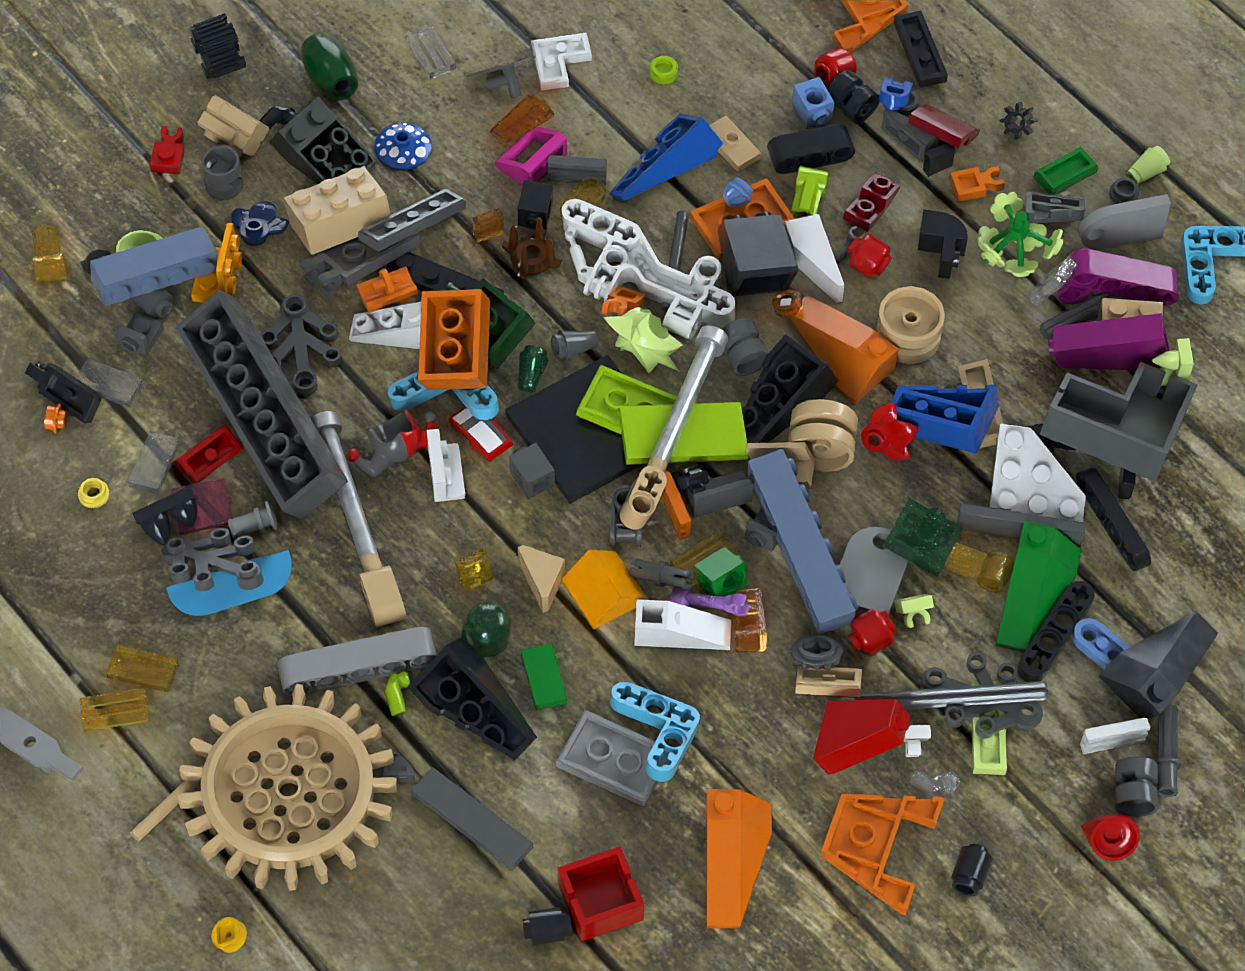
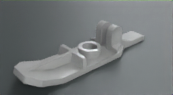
M2 706L0 707V743L30 762L32 766L40 767L47 774L55 770L73 781L82 772L83 767L61 753L57 740L14 712ZM36 742L34 746L27 747L29 743Z

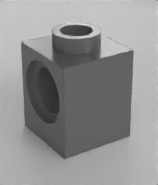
M537 443L528 447H520L509 456V471L527 499L555 486V470Z

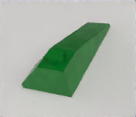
M1024 520L995 646L1024 652L1067 587L1075 581L1082 550L1055 527Z

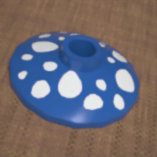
M403 122L389 125L381 130L374 144L376 157L384 166L402 171L417 168L425 163L430 156L432 148L429 134L423 128L413 123Z

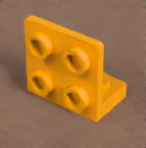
M233 223L226 224L221 248L215 247L217 250L216 271L195 278L191 292L192 301L205 302L219 289L229 295L235 294L237 278L234 275L236 269L240 270L242 252H238L240 238L238 234H235Z

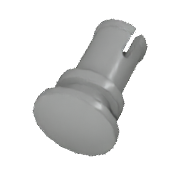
M265 501L266 508L260 510L257 507L254 508V512L228 519L233 538L257 530L264 532L266 527L272 526L273 530L277 531V517L271 504Z

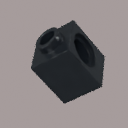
M524 180L517 208L518 226L536 229V221L539 217L542 219L543 229L547 230L553 205V185Z

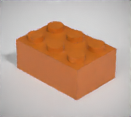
M482 289L422 291L418 381L427 390L487 388L490 299Z

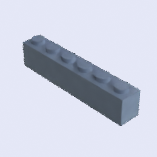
M783 449L749 460L747 474L754 483V490L771 529L776 532L778 545L818 635L851 624V621L855 618V611L858 610L857 601L853 593H847L843 584L846 582L844 572L841 566H835L831 556L834 555L832 545L827 537L823 539L820 533L821 522L817 512H811L807 504L809 502V495L805 485L798 484L795 477L798 473L794 460L791 457L787 458Z

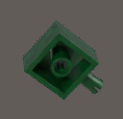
M482 278L474 289H482L490 299L489 323L493 324L489 326L488 362L498 369L536 323L524 309ZM453 282L446 285L449 290H461Z

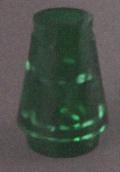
M527 345L520 352L517 386L519 390L528 393L535 392L549 362L547 358L548 353L545 349L534 345Z

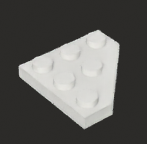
M1000 424L989 507L1083 522L1086 496L1032 428Z

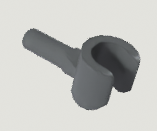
M856 226L850 228L846 244L835 256L837 264L848 254L847 249L856 238Z

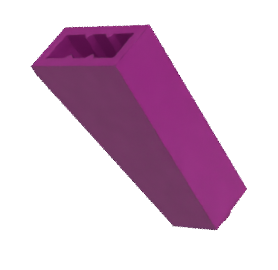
M1162 313L1053 326V338L1048 339L1050 357H1056L1058 368L1137 370L1140 362L1159 369L1162 367L1153 363L1152 359L1170 351Z

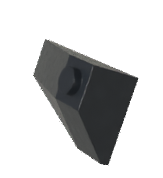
M787 334L783 336L765 357L761 365L763 370L757 382H753L750 388L752 393L746 406L742 407L747 443H769L790 426L792 410L798 404L807 400L823 399L839 381L827 363Z
M1195 611L1117 654L1098 677L1139 718L1145 717L1149 720L1162 714L1181 691L1218 635V632Z
M463 636L447 644L408 686L409 690L429 711L456 723L455 726L473 732L480 736L484 743L514 760L518 759L537 739V736L485 659Z

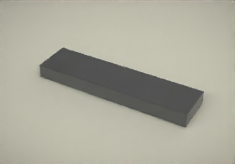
M443 189L358 231L359 241L379 252L466 209V200L448 189Z
M961 503L956 528L1020 538L1025 520L1055 527L1080 548L1086 523Z
M433 767L411 789V794L511 871L533 849V843Z

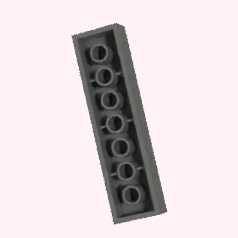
M219 289L175 327L283 512L303 520L348 482L238 299Z

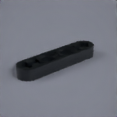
M1094 467L1078 472L1076 474L1078 487L1086 496V501L1130 569L1138 571L1150 566L1151 556L1148 548L1099 472Z
M1075 581L1067 587L1020 658L1018 674L1024 681L1037 682L1046 676L1072 637L1076 624L1084 619L1092 606L1095 593L1090 584L1084 581ZM1079 593L1084 594L1085 597L1080 599L1076 609L1071 606L1075 596L1079 595ZM1060 614H1066L1071 617L1073 623L1069 626H1062L1057 623L1055 617ZM1045 637L1053 638L1057 643V647L1045 649L1040 644V640ZM1038 655L1041 658L1038 669L1028 670V665H1032Z

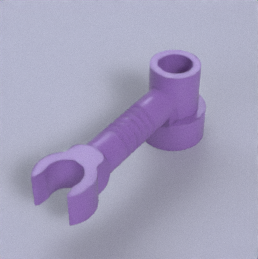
M674 586L671 596L666 599V601L690 608L692 606L724 609L726 612L737 616H746L750 606L745 604L747 596L744 594L736 593L726 597L692 593V587L689 590Z

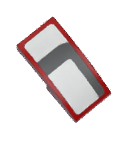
M466 406L448 418L451 428L469 440L471 449L489 462L513 446L512 440L492 419L479 420L471 414Z

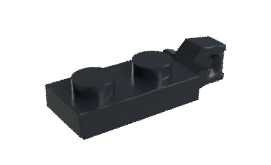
M40 361L29 363L25 374L39 382L37 387L40 389L39 393L56 405L61 404L62 409L81 422H92L103 398L102 395L52 363L45 365Z

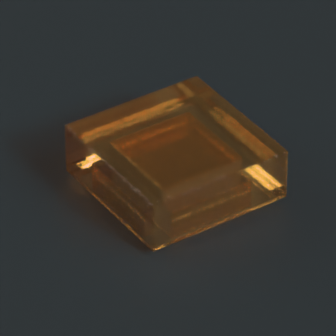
M499 208L472 218L473 236L477 243L504 233L503 214Z

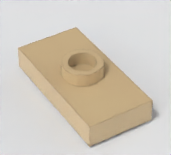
M727 116L709 125L723 142V145L717 151L737 172L761 159V152Z

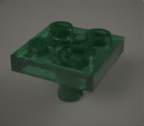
M908 498L883 547L938 577L963 528L946 519L942 510L937 514L938 508L928 509Z

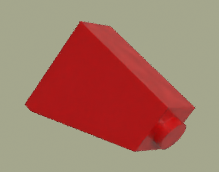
M896 699L827 702L813 759L827 774H835L904 743L906 731L910 726V715Z

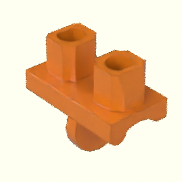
M407 267L390 273L386 269L379 270V277L356 285L357 291L368 312L384 309L385 306L392 303L404 304L411 300V296L418 294V289L412 281Z

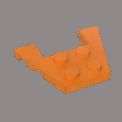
M841 0L855 24L834 31L832 39L838 48H843L851 54L893 23L894 16L905 14L908 10V3L906 0Z
M841 794L820 856L897 912L906 916L916 884L884 874L883 872L901 819L935 829L945 798L916 799V796L884 798L883 795Z

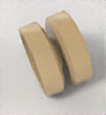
M913 286L897 288L888 293L882 300L876 331L899 348L898 363L908 365L922 363L936 353L939 349L945 319L943 304L933 293L924 288Z
M824 399L807 400L798 404L792 410L791 432L789 433L788 442H805L815 460L813 471L831 472L847 468L854 459L856 443L854 439L857 433L858 417L851 408L842 403Z

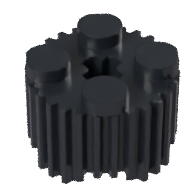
M225 13L196 23L193 27L189 28L192 37L190 40L195 53H200L201 67L206 79H215L246 67L244 56H240L238 53L240 51L238 36L233 24L227 22Z

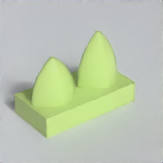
M1189 338L1177 339L1174 350L1162 353L1152 359L1153 363L1162 367L1159 368L1160 370L1166 372L1161 386L1167 387L1172 374L1189 381L1194 365Z

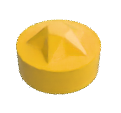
M225 917L215 924L211 934L212 942L223 952H235L245 943L247 930L245 925L237 919Z

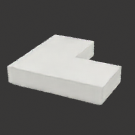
M587 33L531 40L533 56H536L534 62L541 91L569 87L565 64L592 61Z

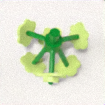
M1010 192L1008 195L1000 193L995 197V203L990 206V211L994 214V218L998 222L1009 218L1010 222L1008 228L1000 233L996 228L989 229L987 226L979 229L980 237L977 238V243L983 251L981 257L985 263L993 267L995 265L1000 268L1004 267L1006 272H1012L1016 277H1026L1030 273L1035 272L1038 262L1028 261L1027 258H1024V251L1031 252L1035 246L1041 247L1045 244V251L1042 257L1050 259L1052 255H1057L1062 248L1063 239H1061L1063 230H1055L1048 239L1045 237L1047 234L1046 226L1038 223L1029 224L1027 214L1019 211L1023 208L1024 203L1015 192ZM1013 240L1017 243L1018 260H1008L1005 264L1000 257L1003 254L1002 249Z

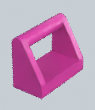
M532 126L495 161V166L522 186L524 180L539 182L548 174L549 155L567 156V137L559 131ZM535 139L543 144L525 163L513 161Z

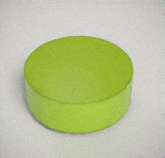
M669 56L654 58L650 63L649 73L651 79L658 84L672 83L678 76L677 62Z

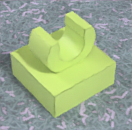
M922 594L894 600L896 613L905 614L904 623L906 627H914L912 618L917 613L921 615L923 624H930V615L925 609L934 608L932 595Z

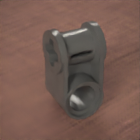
M629 485L619 486L612 494L610 546H615L616 543H635L636 546L641 547V528L636 530L630 529L620 519L622 506L619 504L625 502L631 488ZM634 507L636 511L640 512V509Z

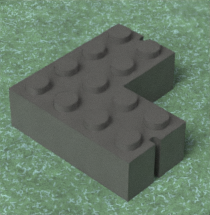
M1140 362L1125 396L1066 373L1049 407L1040 435L1156 482L1198 384L1172 374L1163 398L1160 400L1156 396L1166 372L1143 362Z

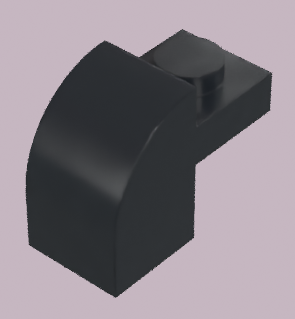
M923 209L918 250L941 253L938 277L950 279L952 267L958 268L959 256H965L968 240L967 230L958 218L949 213Z

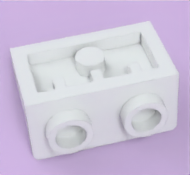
M439 429L427 430L435 502L464 499L465 488L459 445L457 443L447 444V440L441 441Z

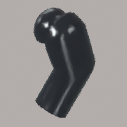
M274 106L259 121L267 125L270 130L275 124H287L297 113L291 107Z

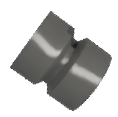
M224 145L209 148L201 158L206 191L211 197L218 200L235 198L243 188L240 159L237 152L231 147Z
M738 319L721 329L728 336L725 352L728 354V360L737 375H750L763 368L761 365L768 354V350L764 342L759 338V332L751 319Z
M1127 757L1119 760L1115 765V783L1118 786L1115 790L1116 810L1121 814L1136 817L1155 813L1158 810V790L1156 788L1158 784L1157 762L1145 757Z

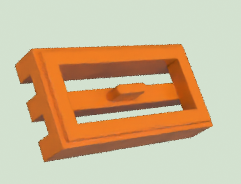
M665 471L667 483L662 492L661 499L677 536L681 540L690 537L692 520L671 473Z

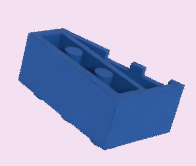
M996 384L986 385V388L967 389V385H957V389H938V385L898 386L891 403L896 404V420L918 427L919 430L915 438L976 454L999 408Z

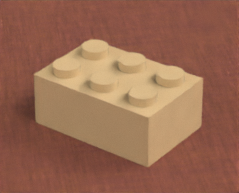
M365 166L352 169L343 175L333 179H326L320 184L298 190L284 197L290 225L311 255L358 237V231L391 215L385 192Z

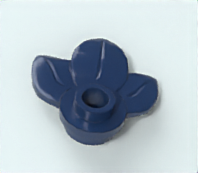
M267 201L254 204L250 210L236 208L231 215V222L234 224V227L239 229L244 243L250 246L263 244L269 235L281 234L289 225V220L276 217L275 205Z

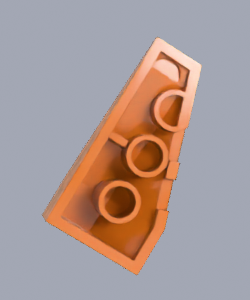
M807 295L787 312L788 318L802 340L808 343L814 355L829 365L839 381L835 384L834 388L852 403H858L896 369L899 348L876 330Z
M707 789L705 805L707 928H740L772 836L771 803L740 789Z

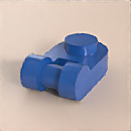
M885 77L880 89L879 101L887 109L899 110L900 107L907 105L911 96L913 82L904 81V83L894 82V78Z

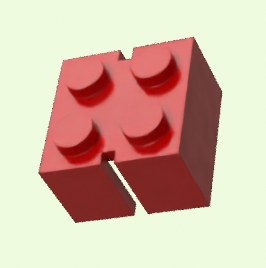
M621 846L557 868L558 886L567 909H570V916L580 942L644 920V902L634 878L631 879V871Z

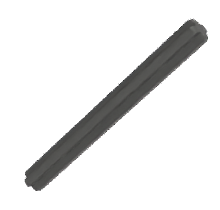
M1045 681L861 693L860 697H855L854 700L896 699L905 710L949 707L951 705L967 706L1042 701L1048 699V686Z

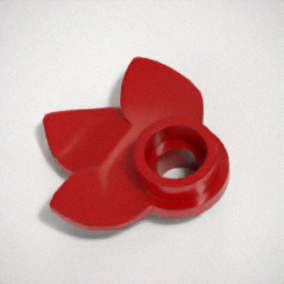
M886 403L877 407L872 412L871 423L867 424L861 432L862 443L868 450L882 452L889 459L896 461L906 460L911 457V452L907 445L913 441L919 429L913 424L896 420V404ZM871 435H876L880 442L875 441Z

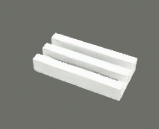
M1144 717L1085 729L1080 743L1083 754L1143 743L1146 741L1145 737L1148 735L1147 731L1150 730V725L1147 718Z

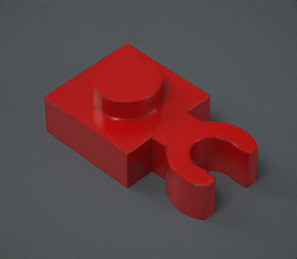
M163 126L160 132L162 142L154 143L150 170L151 172L180 174L185 152L184 145L182 144L184 140L182 127H178L176 135L169 136L167 126Z

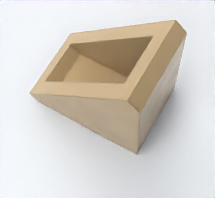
M525 545L519 546L518 563L542 613L549 611L561 585L562 578L565 576V559Z

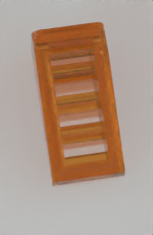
M529 93L490 129V133L507 144L548 121L554 116V113L545 100Z
M761 588L741 589L734 594L746 595L745 603L756 602L755 605L749 606L747 614L756 615L737 616L731 613L735 651L737 653L767 650V631Z

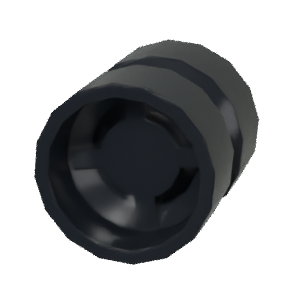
M851 70L840 73L827 89L834 101V106L842 109L843 114L855 124H860L867 120L877 109L880 102L879 95L868 85H864L863 80Z

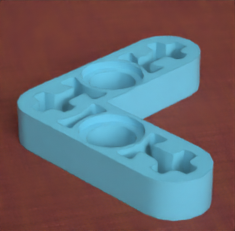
M1191 226L1186 229L1182 238L1181 248L1186 294L1190 301L1202 305L1207 304L1213 298L1216 283L1212 256H1245V226ZM1227 237L1233 244L1224 246L1218 242L1217 238ZM1191 238H1197V242L1200 244H1196ZM1195 260L1201 261L1206 265V268L1202 270L1192 267L1191 262ZM1199 280H1202L1204 293L1200 292V289L1197 288Z
M417 371L392 384L388 389L390 405L394 410L404 411L449 389L427 390L418 381ZM488 384L487 388H476L470 391L452 389L475 418L489 420L498 414L497 396ZM480 398L486 406H484L483 404H479Z
M629 682L615 684L612 687L610 706L614 711L661 729L657 740L648 754L645 768L646 774L655 781L664 782L670 780L674 776L697 732L700 719L699 712L692 706ZM654 705L660 707L663 712L655 714L649 712L646 708ZM676 739L681 743V746L671 747L664 741ZM664 756L667 758V762L662 767H659L658 765Z

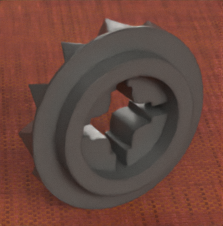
M808 635L799 638L793 643L791 656L794 659V664L802 665L804 669L815 668L817 671L819 668H825L830 670L831 665L839 664L840 657H842V646L838 641L828 636Z

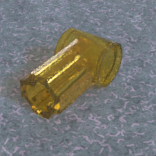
M49 224L39 225L36 230L32 231L35 251L33 265L37 283L67 279L66 264L63 252L61 253L60 236L57 227H52Z
M956 543L951 551L946 569L977 580L979 586L984 590L1000 593L1005 588L1014 566V561L1007 554L999 551H991L986 554Z

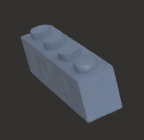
M201 226L91 260V282L102 302L107 306L215 272L217 267V250L205 229Z

